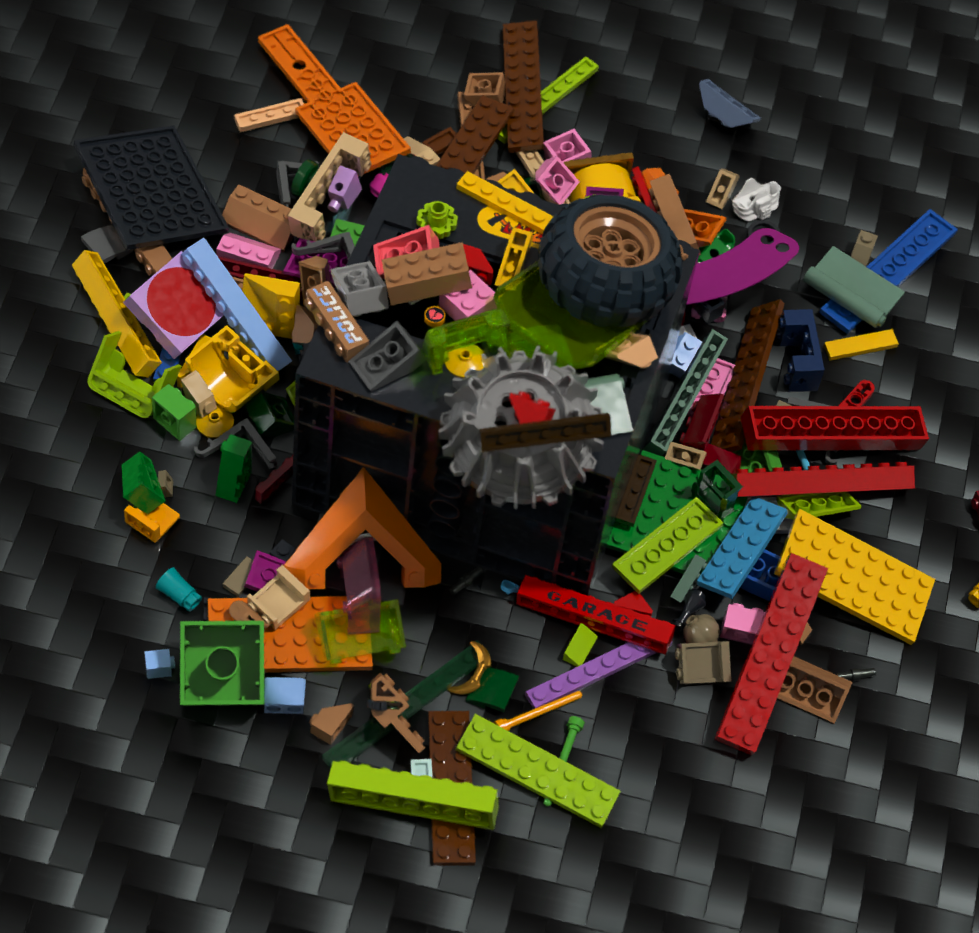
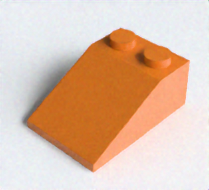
M684 209L698 247L711 245L727 220L726 217Z

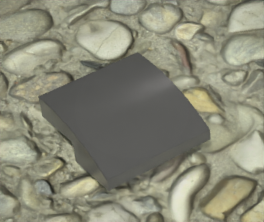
M112 225L95 229L81 236V241L90 251L97 252L104 264L115 257L119 260L133 252V249H125L116 229Z

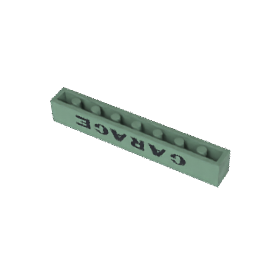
M712 329L703 338L699 349L682 376L642 450L659 456L666 453L670 442L674 439L728 340L726 337Z

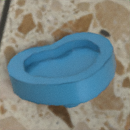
M503 580L500 586L507 595L512 592L517 593L520 586L508 580Z

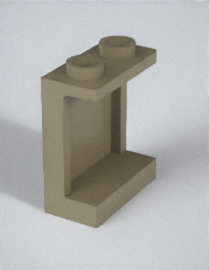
M729 641L705 642L704 644L685 643L678 644V648H675L676 660H679L676 676L677 680H680V684L731 681Z

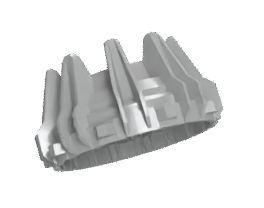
M537 346L532 359L528 358L524 351H515L511 359H508L501 347L498 348V355L487 358L485 354H481L484 368L480 371L470 368L464 373V378H454L453 387L457 391L453 394H444V401L451 407V410L441 413L440 424L444 427L439 429V437L449 442V444L442 447L443 456L454 457V461L450 465L453 475L463 476L462 485L466 487L471 484L477 489L478 498L485 494L491 496L492 505L501 507L505 502H514V509H517V504L531 503L532 508H536V501H544L548 505L557 503V494L562 491L568 495L572 494V485L577 480L584 483L586 481L584 472H593L597 465L592 452L602 451L603 441L597 438L481 452L479 429L497 427L495 423L498 421H505L506 425L520 424L516 420L518 417L514 407L505 408L502 406L505 401L511 402L509 398L510 393L518 394L519 391L530 394L531 398L535 401H538V398L550 402V407L556 409L552 420L603 414L601 408L591 405V402L597 397L598 390L597 388L588 389L584 386L588 382L587 373L576 374V369L570 365L561 368L555 366L558 353L554 351L552 356L541 353L540 346Z

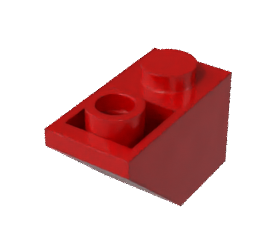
M463 244L468 269L474 272L485 284L491 286L494 270L479 248Z
M519 391L518 394L510 393L509 398L520 424L552 420L556 409L550 407V402L538 398V401L530 399L531 395L523 391Z

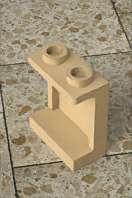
M283 565L276 570L277 576L253 596L251 594L247 595L248 605L275 630L310 600V590Z

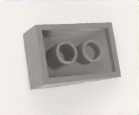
M370 261L330 269L339 297L353 317L369 312L377 313L389 308L387 286Z

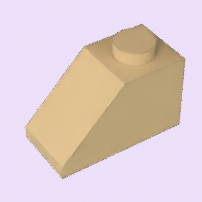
M720 169L706 202L723 209L740 175L726 169Z
M195 370L181 379L185 397L187 400L190 399L194 402L197 415L203 418L217 409L214 395L198 371Z
M670 442L665 459L688 466L694 470H701L707 452Z

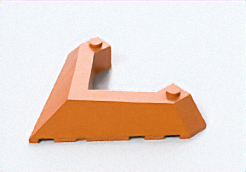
M364 466L354 480L340 494L337 501L332 504L314 526V529L307 538L297 547L290 559L283 565L307 589H325V569L357 537L367 530L402 565L401 583L404 588L427 587L441 583V562Z

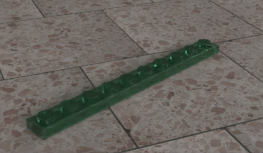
M470 645L405 693L409 698L407 701L409 707L398 717L402 715L406 720L477 668L478 656L475 648ZM373 717L324 753L322 759L330 768L333 761H347L350 763L394 730L395 726L390 723L384 728Z

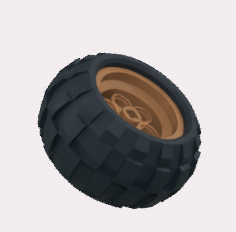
M590 195L589 198L577 199L564 206L558 215L555 214L545 227L538 249L540 279L549 291V296L559 307L567 310L571 316L601 327H629L655 317L674 296L683 269L681 247L668 222L647 205L618 195Z

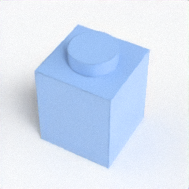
M169 649L145 651L147 679L172 676L171 669L175 668L174 656H170Z

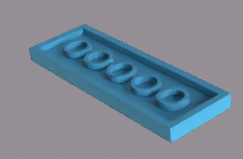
M752 496L698 578L697 585L733 599L788 514L787 509Z

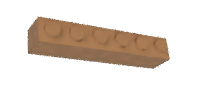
M670 174L651 180L652 188L649 189L652 199L656 198L653 202L656 210L660 209L657 213L668 222L669 227L675 233L678 240H683L689 243L692 248L699 249Z

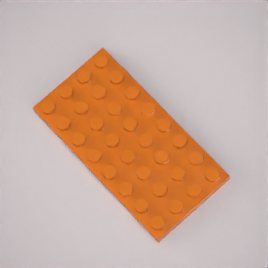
M368 596L310 597V600L276 630L271 626L264 628V673L372 670L373 668ZM247 598L208 599V621H235L229 613L231 604L235 601H243L248 604Z

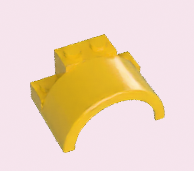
M602 163L585 167L574 173L573 175L580 183L567 198L570 203L577 199H584L586 197V186L624 189L623 197L627 198L636 196L626 169L616 164Z
M227 325L185 358L189 372L198 371L213 393L216 405L230 413L239 410L263 389L266 391L279 380V372L266 360L263 362L240 341V337ZM222 351L228 352V360L225 358Z

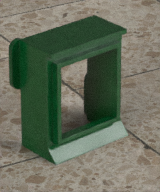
M716 460L701 470L698 483H693L691 492L722 520L735 510V501L738 492L743 486ZM716 473L732 488L725 495L713 484Z

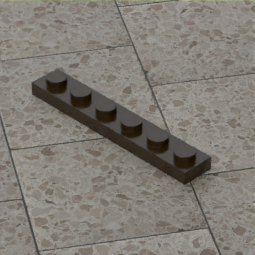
M609 413L481 428L479 429L481 452L609 437L612 436L611 416Z

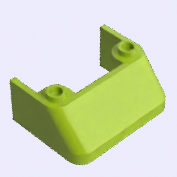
M117 331L105 335L88 376L89 387L142 418L153 415L152 397L168 384L174 387L182 366L178 364L165 369L162 377L158 378L152 386L123 370L125 357L120 351L116 350L122 332Z

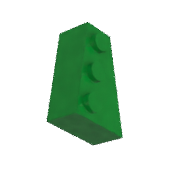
M230 434L227 441L224 440L221 445L222 456L215 496L237 503L252 474V442Z
M138 452L122 464L123 498L146 514H149L165 502L154 465L150 458Z

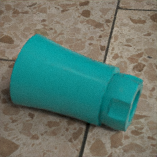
M174 567L167 570L155 586L157 590L170 597L189 612L195 609L202 599Z

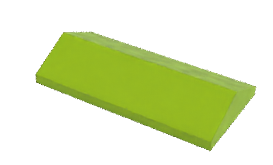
M848 492L788 494L777 496L776 498L778 505L787 509L788 514L785 518L794 520L799 509L815 517L861 509V505Z

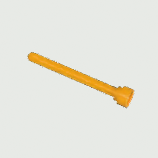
M576 691L509 720L501 718L493 723L509 731L513 726L580 699L582 693Z

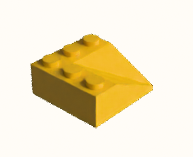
M245 273L242 289L245 296L274 336L292 339L296 305H300V283Z

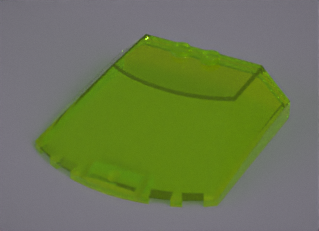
M539 260L500 285L493 297L503 325L524 338L529 344L535 347L540 346V350L544 354L552 356L554 351L558 352L557 362L564 367L570 365L574 369L594 366L647 322H637L635 325L622 328L615 326L601 327L571 316L567 310L559 307L549 296V291L546 289L545 284H542L539 274Z

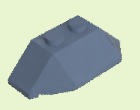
M709 79L700 81L699 85L704 108L709 111L708 113L711 116L720 119L724 126L734 127L761 120L759 116Z

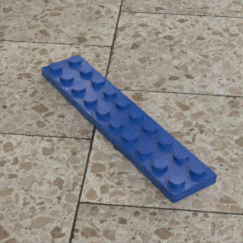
M929 209L875 258L867 268L899 287L949 241L958 229ZM831 299L819 312L846 334L862 321L861 318Z

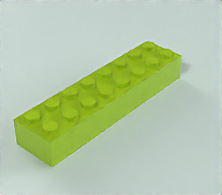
M333 761L327 782L330 799L333 802L494 830L499 809L497 789L491 786L479 787L469 782L456 783L446 778L439 780L428 775H412L406 771L399 773L393 772L388 768H371L366 764L353 765L347 761Z

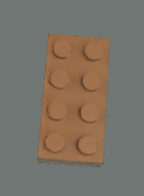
M463 242L382 259L391 305L472 288Z

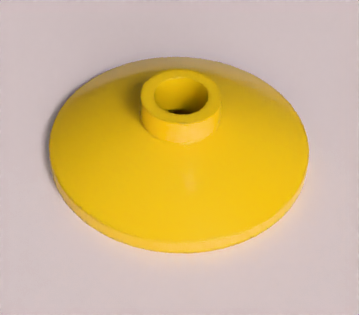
M459 343L452 346L446 352L445 365L453 375L464 378V373L470 368L477 371L484 368L481 360V354H484V352L474 344Z
M216 405L217 409L205 417L196 416L198 431L209 438H218L234 426L232 413L223 410L218 405Z

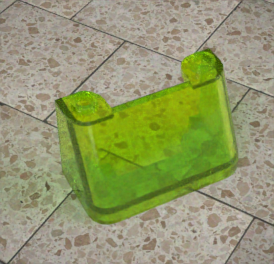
M492 309L430 329L426 333L422 344L432 374L435 375L443 372V363L449 361L448 352L485 340L489 348L497 346L501 347L505 353L512 351L510 322L503 310Z
M398 599L314 614L325 661H330V664L342 663L341 658L389 650V654L399 653L401 648L406 647Z

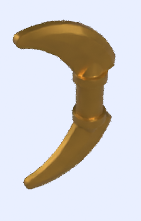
M470 642L478 656L477 669L474 675L462 685L448 687L447 690L449 692L465 695L474 692L481 686L480 679L484 671L491 666V658L487 649L480 643Z

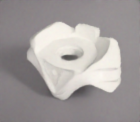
M753 178L748 179L738 195L732 200L734 213L745 221H752L756 218L764 220L770 217L771 211L778 207L780 185L775 181L759 184Z

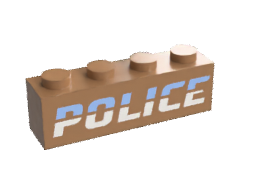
M329 281L306 290V299L304 301L309 311L312 310L319 326L322 325L329 341L332 340L337 354L342 356L346 362H349L351 358L369 344L368 338Z

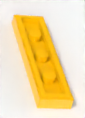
M890 329L824 342L823 346L830 361L896 348L899 343L893 330Z

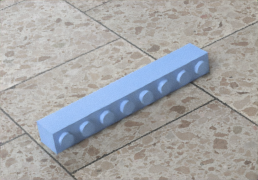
M205 238L188 247L181 254L184 263L192 269L195 278L202 283L208 296L212 297L217 309L227 318L229 326L237 332L240 341L263 362L266 360L277 371L291 363L292 360Z

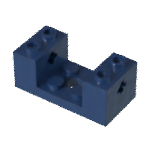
M783 310L782 316L779 318V326L775 337L779 340L780 346H800V353L803 354L801 356H792L790 363L787 365V374H784V384L787 385L788 392L818 391L825 370L813 310Z

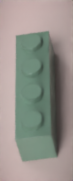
M697 554L694 556L673 591L672 598L680 603L682 601L685 602V595L689 590L693 589V582L698 580L701 575L699 572L701 569L704 570L707 565L705 563L706 559Z

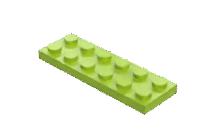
M695 497L612 564V568L640 594L723 526V522L703 502Z

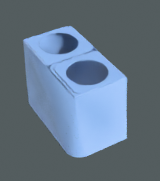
M265 678L264 713L303 714L306 680L303 678Z

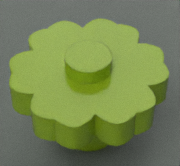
M433 201L426 203L424 209L418 211L416 223L421 227L429 225L438 239L449 237L450 232L456 230L458 216L454 214V208L447 203Z

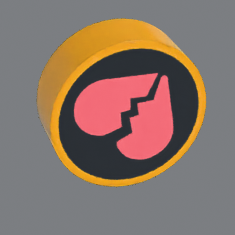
M437 306L429 307L425 311V323L431 327L443 325L445 321L444 310Z

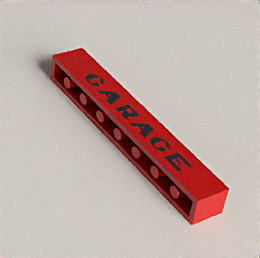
M525 575L517 592V605L576 625L582 623L591 630L665 655L674 636L675 625L668 621H661L647 614L637 613L629 608H623L611 602H605L593 596H587L575 590L560 587L555 583L542 581L537 577Z

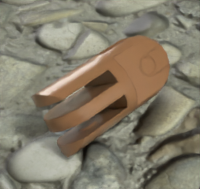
M235 601L229 608V613L235 621H264L243 601ZM264 621V628H268L269 624Z

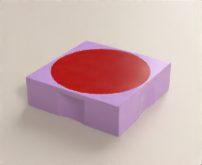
M182 251L123 302L134 316L153 333L156 340L173 359L179 356L224 315L217 309L212 297L207 295L202 283L195 278L192 269L184 263L181 255Z

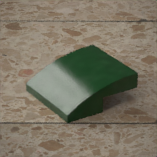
M487 668L480 679L481 686L468 694L466 702L485 709V706L504 713L519 680V676L503 670Z

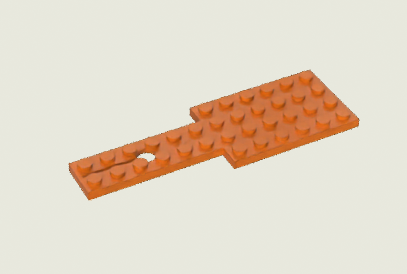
M288 24L258 37L260 45L307 101V103L296 107L295 113L328 154L343 132L369 144L371 167L367 172L396 160L398 154L405 156L411 153V147L357 82L340 88ZM298 62V64L306 65V67L297 70L293 68V65Z

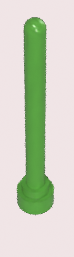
M571 716L567 723L569 732L559 757L567 762L576 734L583 730L585 724L583 719L576 716ZM544 799L545 806L552 804L550 799Z

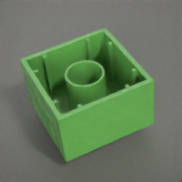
M180 621L181 706L264 705V621Z

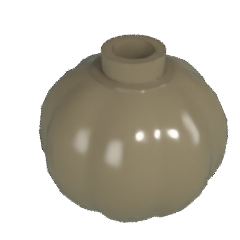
M692 615L686 620L683 635L687 643L704 644L705 642H717L720 628L717 621L711 615Z

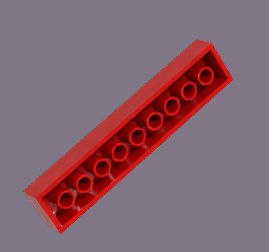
M748 406L740 417L748 450H920L929 440L921 406Z
M790 553L787 557L714 740L749 755L756 753L828 568L794 553Z

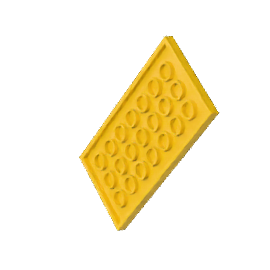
M799 509L794 517L774 574L780 576L790 553L828 568L817 597L912 645L916 640L935 579Z

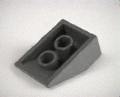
M396 321L351 358L349 362L368 388L374 391L413 372L428 358L409 333Z

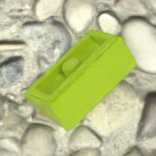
M581 623L564 653L563 660L576 667L582 665L598 636Z

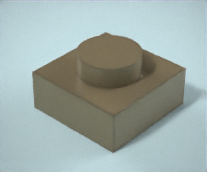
M166 470L158 471V480L165 498L173 496L172 477Z

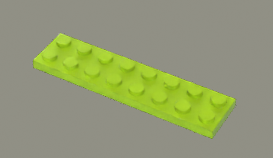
M477 714L474 715L456 747V751L538 795L550 799L553 803L602 828L621 792Z

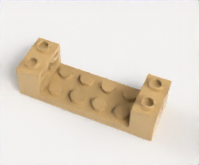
M344 132L342 133L288 214L292 235L315 242L324 239L326 231L323 213L317 211L316 208L319 204L323 203L325 194L340 165L356 171L357 175L361 177L365 171L367 172L370 169L371 161L368 143Z

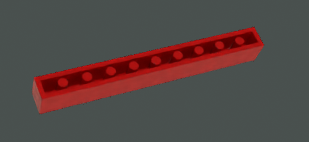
M895 462L896 466H890V463H878V467H872V463L861 464L860 468H855V464H844L843 468L838 469L837 465H825L826 469H819V466H808V470H802V467H790V471H784V467L772 468L770 472H766V468H754V472H748V469H736V473H731L743 486L738 492L737 497L915 488L914 466H907V462Z

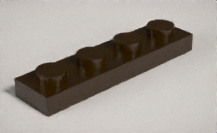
M638 454L615 519L616 522L634 527L657 460Z

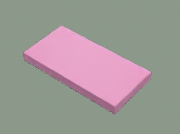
M717 358L695 400L699 402L701 395L720 393L725 395L733 376L735 365ZM694 402L691 408L689 409L687 416L693 417L694 412L692 411Z

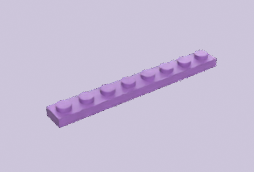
M629 642L526 691L525 696L533 709L585 688L657 652Z

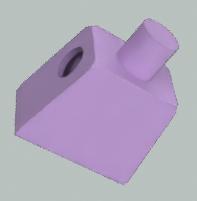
M341 165L339 166L328 189L331 200L328 209L332 212H338L340 207L349 209L361 192L362 188L356 171Z

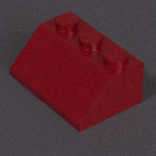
M724 394L701 395L699 402L695 400L692 408L694 412L693 417L689 416L685 426L688 430L686 433H682L679 443L704 451L721 411Z

